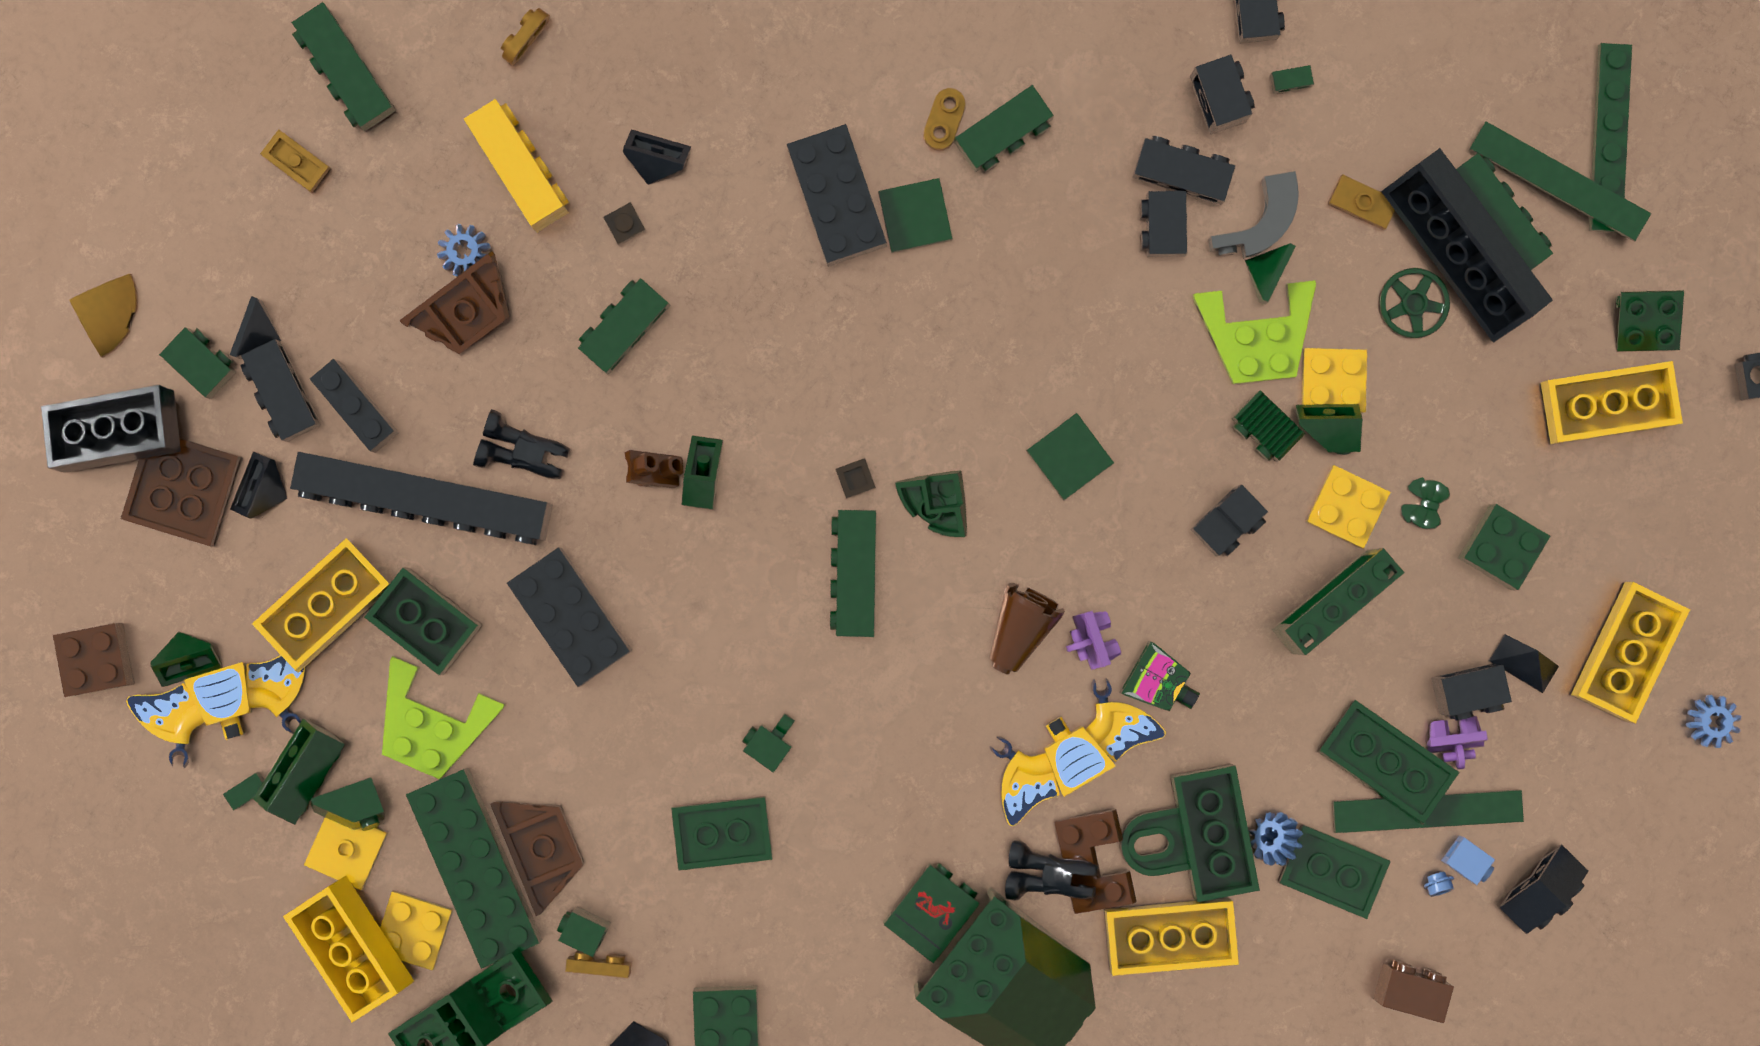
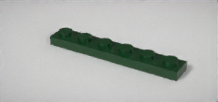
M1600 43L1598 45L1592 180L1625 198L1632 45ZM1590 217L1589 231L1618 233Z

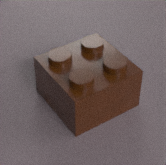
M113 623L53 635L64 697L134 685L123 623Z
M1393 960L1392 965L1383 963L1373 998L1376 1002L1386 1008L1440 1023L1445 1022L1454 986L1446 981V976L1423 968L1422 973H1418L1416 968L1411 967L1412 965Z

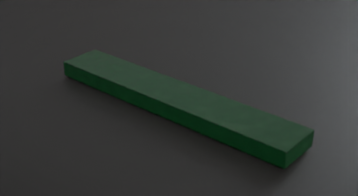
M1487 121L1470 147V150L1474 153H1479L1482 157L1486 156L1492 163L1634 242L1652 214Z
M1522 790L1445 794L1423 825L1385 798L1332 801L1334 833L1524 822Z

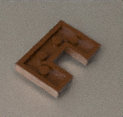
M1117 810L1055 821L1062 859L1084 860L1098 866L1097 876H1083L1072 873L1071 883L1096 887L1095 898L1078 899L1071 897L1074 913L1078 914L1136 903L1137 900L1130 871L1101 876L1095 846L1123 840Z

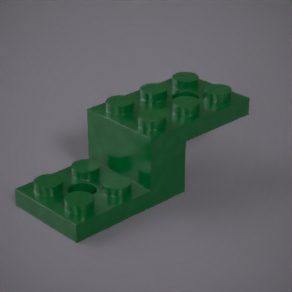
M517 948L452 990L428 1008L393 1029L388 1035L395 1046H426L424 1038L428 1039L433 1046H487L504 1032L549 1005L553 1000ZM506 984L511 985L515 989L516 997L509 994Z

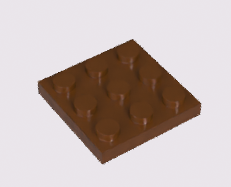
M179 438L181 452L139 459L121 519L213 547L240 457Z

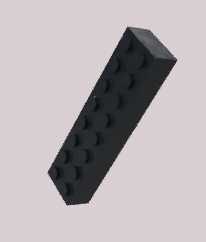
M303 452L297 453L290 489L299 491L298 497L322 501V496L330 497V504L352 508L353 502L361 503L360 510L383 514L384 508L392 510L391 516L414 520L415 514L423 516L422 522L445 526V521L454 522L453 529L475 533L476 527L485 528L484 535L506 539L507 533L516 535L515 541L531 545H537L538 539L546 541L553 504Z

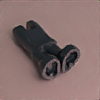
M493 409L490 410L483 436L512 443L515 446L513 450L481 439L473 466L484 468L491 462L511 465V468L525 469L546 478L561 479L563 469L541 462L545 451L555 456L568 458L570 448L558 441L532 435L525 429L523 431L515 429L504 422L500 412Z
M1014 840L1012 842L1009 852V867L1013 869L1043 870L1042 876H1036L1024 872L1011 871L1006 880V899L1019 900L1027 892H1044L1045 895L1059 894L1078 899L1095 898L1096 887L1085 884H1073L1071 882L1072 873L1083 876H1097L1098 866L1084 860L1062 859L1052 854L1049 856L1041 855L1031 851L1027 844L1022 841Z

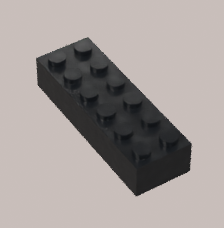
M1441 148L1381 191L1493 343L1536 315L1553 301Z

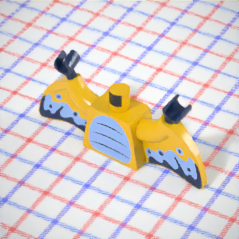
M281 655L262 663L245 665V662H240L185 679V684L182 683L162 694L129 696L126 703L144 728L158 738L176 743L175 749L169 754L171 766L173 767L175 756L183 755L185 757L183 767L186 768L189 763V757L185 751V744H189L192 731L203 723L208 726L220 722L225 740L244 734L238 716L251 713V708H267L276 717L280 716L282 718V726L286 731L294 734L289 728V722L297 719L301 723L302 719L294 713H289L287 708L293 703L300 691L305 667L297 673Z
M1106 678V689L1098 691L1096 690V681L1094 679L1092 689L1099 703L1096 704V718L1086 729L1080 726L1070 731L1062 716L1046 725L1054 742L1044 748L1045 753L1036 756L1025 755L1019 750L1017 752L1013 751L1011 743L1003 737H997L1005 744L1002 751L997 752L990 746V750L997 757H1007L1010 759L1003 775L1001 789L1002 805L1008 824L1015 826L1037 804L1049 798L1059 796V790L1064 797L1114 768L1115 764L1112 760L1116 762L1129 749L1137 745L1163 738L1166 735V731L1144 711L1125 703L1108 702V696L1112 692L1109 680Z

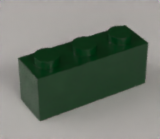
M1031 85L955 137L954 143L974 172L981 168L984 172H987L1000 162L997 157L1006 151L1010 155L1015 153L1025 145L1023 140L1032 133L1038 137L1051 128L1049 122L1053 119L1054 115L1035 87Z
M641 278L637 282L631 280L621 291L620 294L623 298L616 306L611 303L600 315L602 322L595 329L589 327L579 338L582 344L578 349L607 375L614 370L671 306Z
M302 719L253 799L265 811L295 825L299 817L306 811L308 803L316 790L323 784L324 777L332 764L339 758L345 744L331 732Z

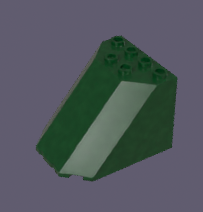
M990 887L987 891L990 902L925 986L918 981L914 985L915 999L940 1019L984 1046H1065L1083 1026L1085 1019L1096 1009L1090 963Z

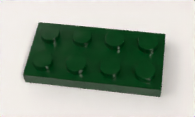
M1357 700L1353 701L1318 751L1422 825L1425 824L1460 773Z

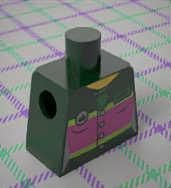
M1148 641L1119 692L1130 698L1167 711L1171 710L1175 701L1192 709L1200 695L1199 692L1185 685L1191 673L1151 641Z

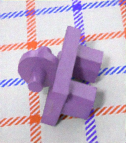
M1092 610L1073 616L1077 629L1070 631L1074 643L1066 646L1067 652L1077 650L1080 661L1087 659L1091 670L1110 665L1111 660L1121 655L1119 644L1115 639L1103 642L1100 631L1111 627V621L1106 611L1093 613Z
M1477 716L1459 720L1461 734L1450 735L1448 720L1431 722L1430 738L1426 744L1427 750L1431 753L1453 751L1443 753V761H1455L1457 770L1465 769V760L1475 759L1476 754L1474 749H1463L1484 747V741L1488 740L1487 732L1481 731Z

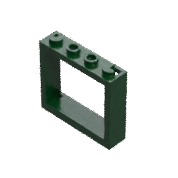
M1384 548L1366 550L1274 627L1272 631L1291 654L1306 656L1403 575L1404 571ZM1313 639L1314 642L1306 648L1304 645Z

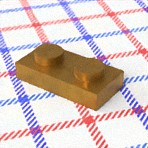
M279 129L260 153V155L311 193L330 170L329 166Z
M576 951L575 956L567 958L565 972L629 978L632 962H625V957L620 955H606L605 960L596 959L581 951Z

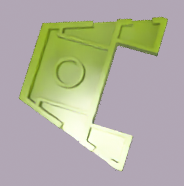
M1315 280L1286 284L1289 316L1226 323L1222 291L1193 294V300L1196 306H1198L1232 384L1287 379L1297 376L1316 287Z
M392 656L389 667L382 755L437 779H441L504 709L506 704L478 693L466 723L407 698L419 667Z

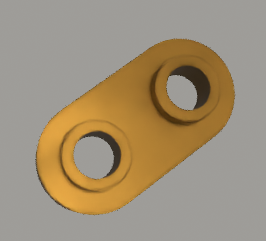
M541 8L535 11L530 9L520 21L522 27L515 36L510 34L502 44L501 49L504 51L502 58L511 65L517 63L546 26L550 15Z
M946 88L935 97L924 129L925 142L934 150L947 149L955 139L965 110L964 96L958 90ZM946 99H953L956 106L952 109H947L944 106ZM937 128H942L946 132V135L941 139L934 136L933 132Z

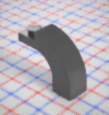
M1296 171L1265 176L1261 180L1265 207L1258 224L1248 230L1211 236L1208 239L1210 252L1218 251L1219 256L1237 253V247H1241L1242 257L1245 259L1258 255L1275 244L1288 230L1297 210L1299 191Z

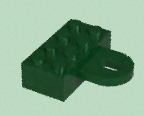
M1233 764L1171 775L1176 807L1140 814L1133 818L1123 830L1121 851L1125 861L1132 869L1147 876H1160L1189 870L1193 896L1197 902L1260 891L1237 769ZM1162 834L1167 838V847L1161 852L1140 855L1134 849V844L1140 837Z

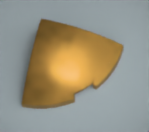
M131 274L106 282L69 299L100 357H104L115 350L128 335L130 329L127 326L131 314L136 313L137 292Z

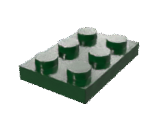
M766 797L671 808L678 871L773 859Z
M1302 824L1300 830L1303 835L1297 839V842L1301 843L1303 847L1294 849L1297 859L1292 860L1288 858L1278 883L1368 919L1391 861Z

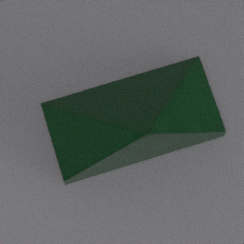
M1289 243L1245 260L1260 303L1265 305L1269 302L1296 247L1295 245Z
M179 631L150 662L151 668L161 687L222 668L210 643Z

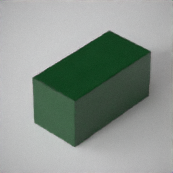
M1311 65L1274 71L1270 74L1273 94L1309 88L1314 85Z
M256 772L223 794L233 811L254 798L263 784L264 778L260 772Z

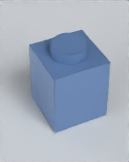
M1459 835L1441 861L1471 883L1478 885L1480 881L1484 883L1492 874L1494 867L1491 865L1495 859L1465 837Z

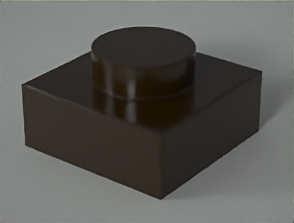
M631 202L603 217L618 245L646 231Z
M865 458L836 468L846 499L876 488Z

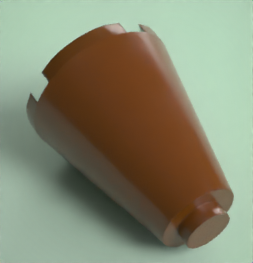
M1009 583L1005 589L990 659L994 662L993 667L1005 674H1010L1011 671L1018 672L1060 621L1065 612L1063 608L1056 610L1058 603L1033 589L1027 588L1025 593L1018 591L1019 584Z

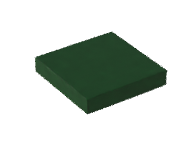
M940 178L878 191L891 253L953 240Z
M1078 413L1074 414L1026 450L1063 500L1114 464Z

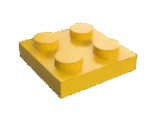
M1304 348L1302 405L1359 404L1361 413H1365L1367 350Z
M1332 465L1306 522L1364 549L1391 492Z
M393 890L380 929L401 961L434 970L453 909Z

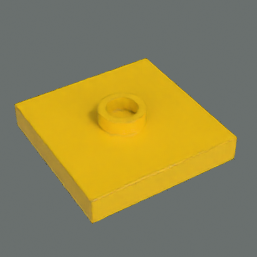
M325 817L304 865L336 880L347 876L354 888L363 890L388 832L378 827L363 831L362 828L353 830Z

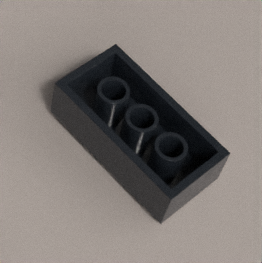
M844 124L788 143L787 149L827 266L829 267L887 247V242L847 125Z
M161 385L41 406L47 467L52 470L66 473L181 452L174 390Z
M558 547L507 582V585L577 687H581L632 652L630 646L562 548Z

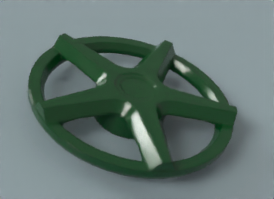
M1421 268L1404 269L1394 274L1386 282L1380 295L1382 319L1394 332L1408 338H1422L1437 331L1447 319L1450 309V297L1443 281L1434 273ZM1407 274H1423L1424 277L1415 290H1410L1398 279ZM1432 280L1440 286L1445 304L1427 298L1426 294ZM1390 286H1392L1402 301L1387 311L1386 295ZM1424 312L1443 313L1440 320L1432 328L1423 331L1422 315ZM1408 314L1411 318L1414 332L1400 329L1391 319Z

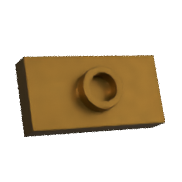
M1343 174L1328 203L1383 230H1386L1395 211L1382 192Z

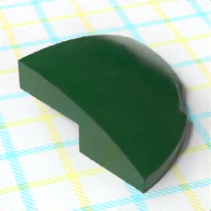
M961 470L924 475L895 482L898 495L904 507L912 517L919 515L930 524L928 526L929 530L950 537L967 536L966 503Z

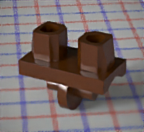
M635 450L625 452V459L628 465L626 483H633L643 487L650 485L676 488L679 486V476L684 473L682 457Z

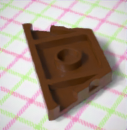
M490 251L408 313L400 322L407 327L411 325L425 332L426 337L435 342H442L446 348L458 354H461L509 317L494 252Z
M493 802L490 804L534 913L538 916L581 869L584 862L561 806Z

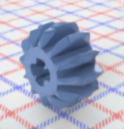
M456 225L457 235L455 236L447 229L445 234L450 238L449 242L444 240L438 241L439 246L446 248V251L437 253L438 258H449L442 267L445 270H449L454 266L453 275L456 277L461 274L463 268L465 271L483 258L486 254H482V251L491 249L489 243L479 244L486 235L483 232H479L474 236L475 227L473 225H469L465 234L462 225ZM468 243L467 247L471 250L469 256L464 254L465 258L461 259L457 249L459 246L464 248L463 244Z
M1706 695L1705 703L1697 699L1694 703L1698 711L1688 710L1687 712L1689 716L1695 717L1694 721L1686 723L1687 728H1696L1691 738L1694 740L1701 738V745L1704 747H1708L1712 742L1714 748H1721L1722 739L1726 743H1732L1733 739L1729 732H1740V728L1733 726V722L1740 721L1741 715H1731L1737 706L1734 703L1726 705L1727 701L1724 696H1719L1715 700L1713 695ZM1710 716H1718V719L1715 721L1718 725L1717 727L1709 726L1712 722Z
M1271 812L1266 813L1265 820L1255 819L1258 828L1257 830H1249V832L1255 836V839L1251 841V847L1256 849L1254 852L1256 858L1263 859L1265 864L1271 866L1275 863L1281 866L1286 865L1287 858L1297 859L1294 849L1303 847L1301 843L1297 842V839L1303 833L1301 830L1296 829L1298 823L1295 819H1288L1287 814L1282 812L1277 813V815Z

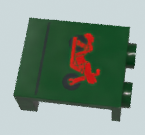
M931 863L926 866V870L893 913L891 912L883 922L884 926L933 964L980 904L979 900L975 898L978 892L965 882L961 886L950 879L953 873L941 863H938L936 867Z

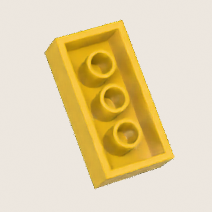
M494 99L464 118V121L525 218L537 233L569 213L565 208V205L569 203L568 199L557 183L551 185L548 181L552 177L551 172L540 156L535 159L531 154L536 149L524 130L518 132L514 127L519 122L506 103L501 106Z
M1673 361L1541 382L1550 444L1683 423Z
M345 538L256 619L252 625L291 667L299 673L379 599L389 586V583L355 546Z
M1625 582L1571 695L1626 722L1636 724L1690 609L1635 582Z
M347 876L339 879L283 916L351 1022L356 1021L415 982Z
M1230 898L1213 899L1203 902L1189 901L1104 909L1109 968L1112 976L1239 965L1234 905Z

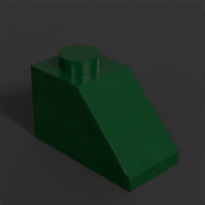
M1359 404L1296 405L1299 425L1328 452L1347 455L1351 452L1361 451L1363 418Z
M692 436L683 479L682 505L713 509L723 440Z
M372 778L311 798L314 813L353 830L362 828L363 831L370 830L379 826L380 821L384 820V810Z

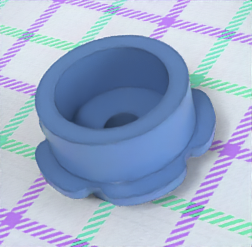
M1445 872L1436 873L1428 876V883L1424 885V888L1428 889L1430 897L1439 896L1454 890L1452 884L1454 877H1447Z

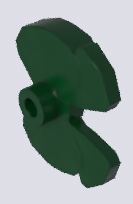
M1423 477L1413 480L1408 488L1409 491L1422 498L1421 505L1404 504L1401 506L1402 516L1407 523L1412 521L1423 529H1436L1441 525V519L1437 511L1440 504L1449 499V488L1438 481H1425Z

